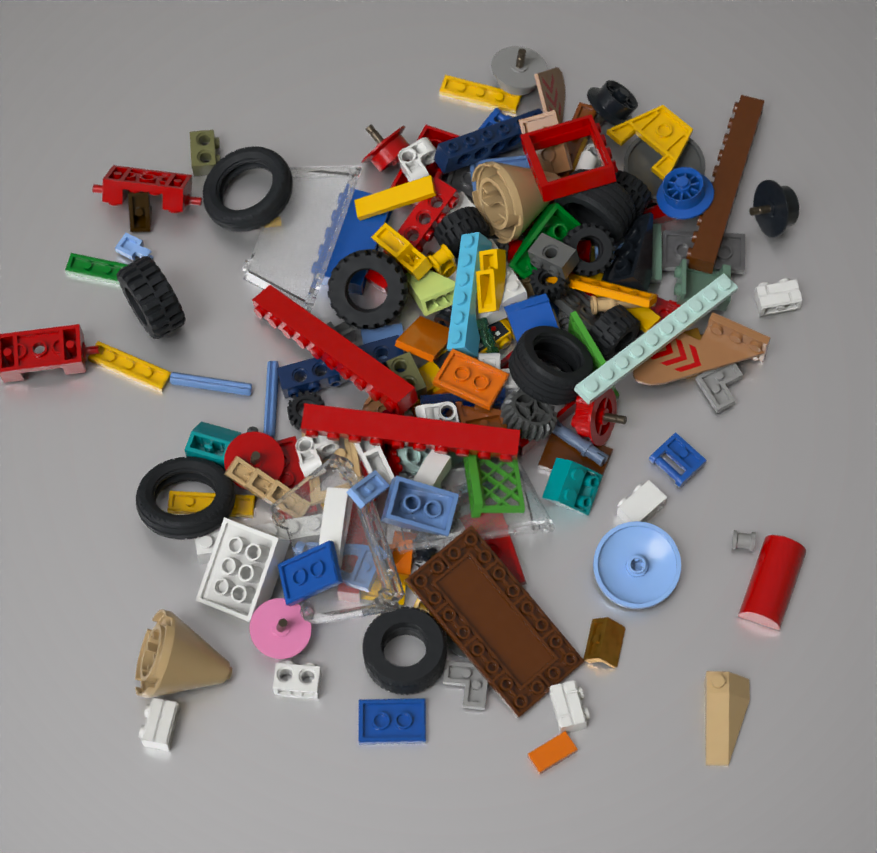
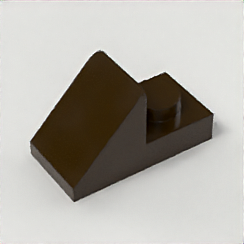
M128 191L130 232H151L152 206L150 205L149 192L132 193Z

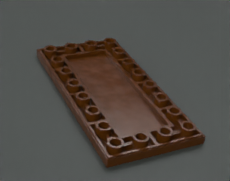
M472 525L404 580L411 591L517 718L549 692L550 686L559 684L584 662V659Z

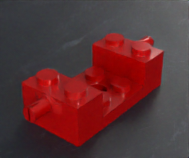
M113 165L103 178V185L94 184L92 188L93 193L102 194V202L109 203L112 206L123 204L128 197V191L132 193L149 192L151 195L163 194L162 209L168 210L171 213L183 212L189 204L202 205V197H192V175Z
M80 324L0 334V377L3 383L22 381L26 372L63 368L65 375L85 373L87 355L100 354L99 345L86 347ZM38 346H44L45 350L42 353H34Z

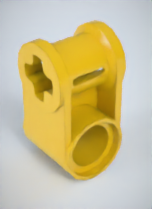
M444 244L432 256H427L433 268L444 277L448 278L457 269L454 255Z

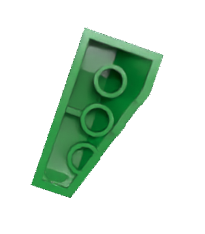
M558 203L548 205L533 224L508 266L522 279H525L532 274L533 269L537 270L530 262L528 250L541 233L563 243L562 239L567 235V232L581 224Z

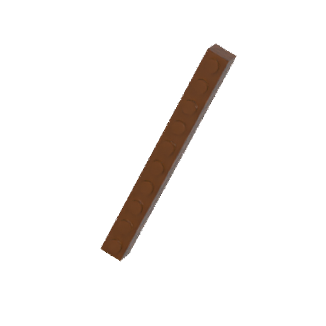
M741 95L739 102L734 104L732 113L735 116L734 118L730 117L727 127L730 132L724 135L722 145L725 147L724 150L720 149L717 161H720L719 166L715 165L712 177L715 178L714 182H711L714 188V198L704 214L699 215L697 221L699 230H694L691 241L694 245L693 248L689 247L686 259L689 260L688 268L713 274L762 116L765 100Z

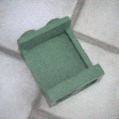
M682 259L679 266L676 265L674 270V278H677V283L674 287V295L677 296L676 304H684L723 273L731 279V265L723 264L720 271L714 270L713 274L688 268L686 266L687 260ZM731 296L713 310L725 311L731 301Z

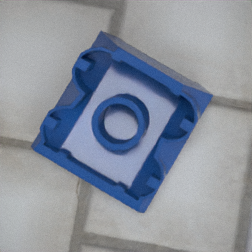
M546 293L533 295L529 299L504 307L516 343L525 331L533 327L553 326L559 328Z

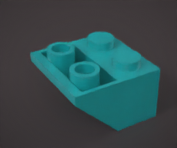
M201 421L191 431L184 449L186 457L204 458L218 464L225 470L224 457L227 447L232 440L241 435V432Z
M556 458L542 498L567 509L589 515L603 475L574 461Z

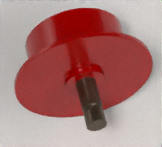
M369 125L365 130L378 145L361 163L364 164L371 161L380 173L391 164L393 166L399 163L398 154L400 150L410 146L402 136L406 127H400L390 136L383 139L373 125Z
M243 433L232 440L225 452V470L228 469L234 458L238 456L274 480H278L283 472V451L278 442L265 433Z

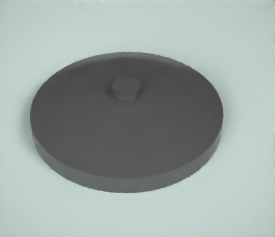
M638 137L626 151L623 170L640 179L651 192V202L657 203V191L663 180L651 171V167L663 156ZM690 138L674 169L690 167L705 175L704 155L697 143Z

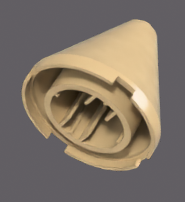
M488 161L479 164L473 172L472 182L476 181V191L472 192L474 206L479 210L490 227V236L496 235L500 238L497 239L499 243L505 244L516 240L552 201L543 202L530 168ZM544 171L548 182L560 179L555 173Z
M160 609L155 614L152 621L157 623L152 630L147 629L137 661L135 680L141 681V688L135 687L138 696L152 698L217 685L230 679L232 667H230L229 661L173 612Z

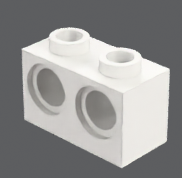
M292 661L276 663L273 681L274 695L318 699L322 675L321 668L313 663H304V665H297ZM289 674L292 676L289 681L281 680L283 675ZM311 676L314 678L311 683L303 682L305 677Z

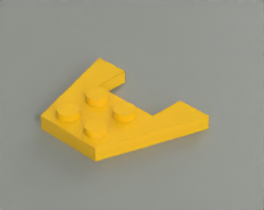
M661 105L608 129L606 135L622 146L636 134L663 156L651 167V171L663 180L675 168L693 133V128L667 107Z

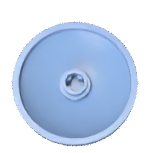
M633 521L620 524L604 535L595 551L593 571L600 590L612 602L629 609H646L661 603L673 592L681 573V557L675 542L664 530L651 523Z

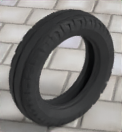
M251 146L235 150V152H231L225 158L220 159L216 163L217 165H214L210 170L203 186V203L210 218L227 230L247 232L259 229L261 226L264 227L270 221L276 219L280 215L279 213H282L292 194L293 178L287 162L278 153L265 147ZM256 168L265 169L272 173L271 188L260 202L242 210H233L224 206V192L228 184L237 175Z
M178 457L156 465L142 478L136 493V508L143 523L156 534L177 540L195 539L221 527L223 519L229 518L235 504L234 484L229 477L224 475L226 471L210 460L200 457ZM183 481L204 483L210 486L216 493L214 500L209 506L199 512L188 515H175L165 512L158 507L156 499L165 488Z

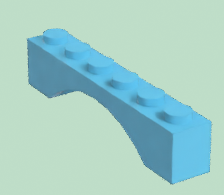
M480 232L461 235L447 350L449 352L453 348L473 358L478 357L480 342L476 319V271H480L479 251L491 250L492 242Z

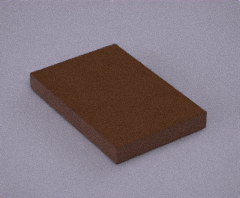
M552 433L540 458L538 468L551 472L556 458L574 461L604 475L613 449L603 445L595 446L600 451L609 455L605 464L600 467L593 460L583 457L581 452Z

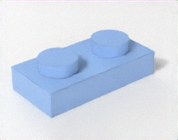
M374 470L352 486L346 493L362 509L386 491L390 485Z

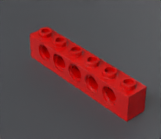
M436 178L434 181L436 196L419 201L397 231L421 253L427 241L430 242L433 239L435 228L440 221L459 202L457 190L439 178ZM436 202H443L440 207H433ZM425 218L431 219L428 224H422L421 222ZM412 235H419L416 240H409ZM369 270L365 275L368 283L387 295L388 286L384 277L374 270Z

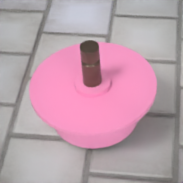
M276 598L264 602L255 610L250 621L249 631L252 642L261 653L274 659H288L299 654L308 644L311 636V622L308 614L299 604L287 606L284 598Z

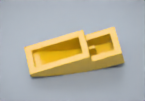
M384 223L371 237L418 281L433 267L427 257L414 248L408 240L387 223Z
M496 248L479 251L480 271H476L478 313L499 311L506 277V250Z

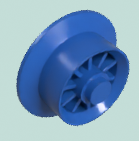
M679 167L670 171L663 179L657 191V203L660 210L671 218L691 219L701 215L710 207L714 198V188L710 180L696 169Z

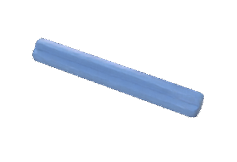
M269 361L267 363L263 433L272 438H275L278 394V372L276 368L279 367L277 361Z
M172 372L170 375V383L173 385L247 396L252 393L251 383Z

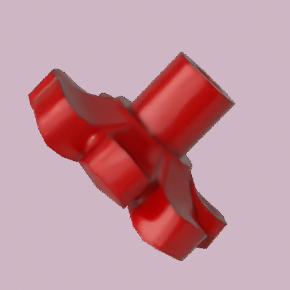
M395 450L385 452L384 455L394 477L399 476V472L403 471V467L401 464H398L400 459L397 456V452Z

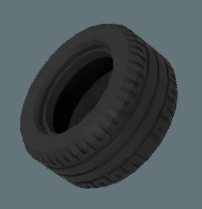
M582 169L574 171L570 175H574L588 170ZM617 182L554 199V203L562 206L580 224L595 223L596 226H603V230L610 232V238H613L615 241L613 243L620 241L636 215L633 199Z
M536 326L525 331L509 358V370L516 385L531 398L549 405H565L575 401L578 396L574 391L575 386L594 371L593 360L586 346L571 333L553 326ZM542 360L548 361L549 363L555 365L561 371L551 368L550 366L546 365Z

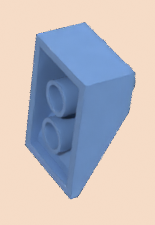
M395 476L390 483L381 522L448 537L459 494Z

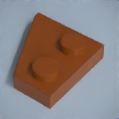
M455 402L460 423L507 428L506 424H502L501 410L491 408L489 411L478 405L469 407L462 405V402Z

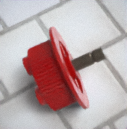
M610 388L589 405L578 395L576 398L575 415L572 417L571 425L579 436L589 437L595 446H602L611 436L615 423L625 425L627 417L616 414V396Z

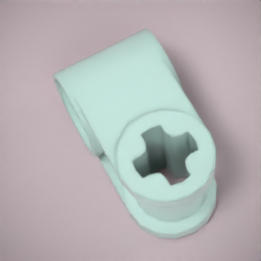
M408 446L404 447V449L395 450L400 459L398 464H401L403 470L411 473L414 477L429 454L424 451L413 450V447Z

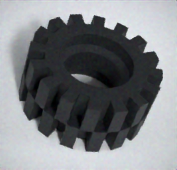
M543 268L532 270L533 275H530V283L535 295L546 293L550 302L554 301V297H557L558 300L561 299L560 294L566 295L565 290L568 291L570 285L569 277L563 279L558 276L556 283L545 286L542 282L546 278L554 276Z
M305 391V395H302V392H298V397L292 396L293 401L289 400V406H287L291 425H294L297 430L301 428L302 416L299 415V410L304 406V403L325 406L321 396H316V393L313 391L311 395L309 391Z

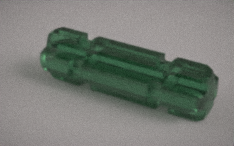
M487 318L477 319L480 337L484 347H487L486 353H500L498 347H495L496 341L491 328H488Z

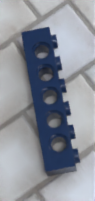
M539 108L439 143L434 161L443 174L521 147L520 135L522 132L518 120L539 115L543 112Z
M399 335L358 346L386 367L387 360L404 354L402 349L395 346ZM381 356H387V358L383 360L378 359ZM311 358L276 368L285 399L292 398L294 395L298 397V392L305 394V391L310 393L313 391L316 393L323 388L337 387L342 383L350 381L349 379L345 380L335 369L331 370L320 358ZM321 372L326 373L324 376H317ZM300 378H306L302 382L297 381Z

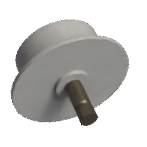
M512 46L504 48L495 54L492 59L491 69L502 90L512 95H525L532 92L537 86L534 74L546 71L547 65L537 52L525 47Z

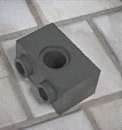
M541 233L528 250L531 264L538 269L543 268L554 277L559 276L566 279L579 262L576 249L544 233Z

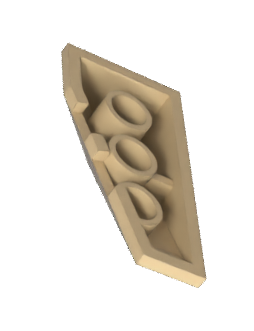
M706 671L704 679L706 766H728L750 701L749 679L731 672Z

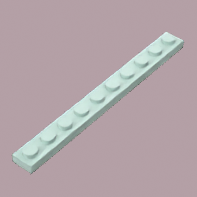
M723 273L578 383L574 391L589 405L737 292L738 286Z

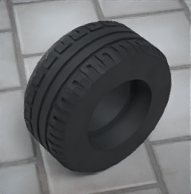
M408 606L386 610L369 624L364 634L362 649L365 667L373 681L386 691L400 695L419 693L428 689L434 682L436 683L445 669L447 660L445 633L436 619L424 610L416 609L415 607L409 608ZM411 635L417 637L425 644L426 653L418 663L403 667L389 662L385 658L384 648L389 641L397 636Z

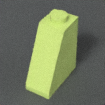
M431 270L419 281L409 272L405 273L408 279L409 293L424 316L453 304L455 281Z

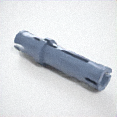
M557 420L555 429L552 432L553 434L581 452L583 457L593 460L600 467L605 464L609 455L600 451L591 441H586Z

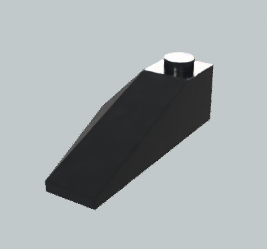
M651 212L634 218L624 235L625 242L620 249L617 248L614 252L616 257L613 263L605 269L601 281L648 292L652 277L653 214Z

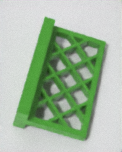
M577 312L570 313L568 332L586 346L591 354L595 371L605 364L606 361ZM614 385L611 389L614 391L616 399H619V393Z
M469 454V457H463L471 518H480L481 513H524L525 505L517 460H512V462L501 461L496 465L490 460L478 458V455ZM486 464L492 470L487 474L480 469L482 465ZM507 464L513 468V471L507 473L502 467ZM496 472L504 477L500 482L492 477ZM489 481L495 487L489 490L483 486V483ZM507 481L516 485L512 491L504 486ZM498 489L507 494L503 499L494 494ZM490 497L497 504L486 505L485 501ZM513 498L518 502V505H510L506 501Z

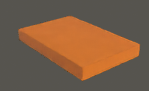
M419 316L396 340L395 346L427 361L434 362L447 348L449 328Z
M452 348L435 376L433 385L490 411L508 381L509 373Z

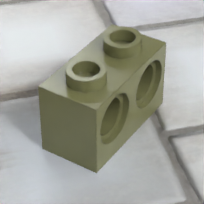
M214 130L190 132V148L194 177L208 176L213 166L217 165L216 163L221 159L220 154L217 155L216 149H220L219 137H215Z
M410 352L386 361L387 368L415 387L418 399L427 396V386ZM399 368L405 369L404 372H397L396 370Z

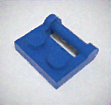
M676 432L649 457V461L652 464H657L666 472L679 488H682L707 461ZM666 454L685 472L682 475L679 474L662 456Z

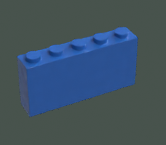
M346 187L344 194L341 193L339 196L338 210L333 212L331 220L333 224L326 231L325 245L320 247L319 261L313 265L312 274L314 275L315 283L329 287L328 280L331 277L333 268L347 255L359 250L374 249L379 251L380 246L371 237L384 223L389 224L393 210L359 220L354 200L371 195L372 193ZM369 270L359 271L352 277L349 283V292L363 295L367 284L365 275Z

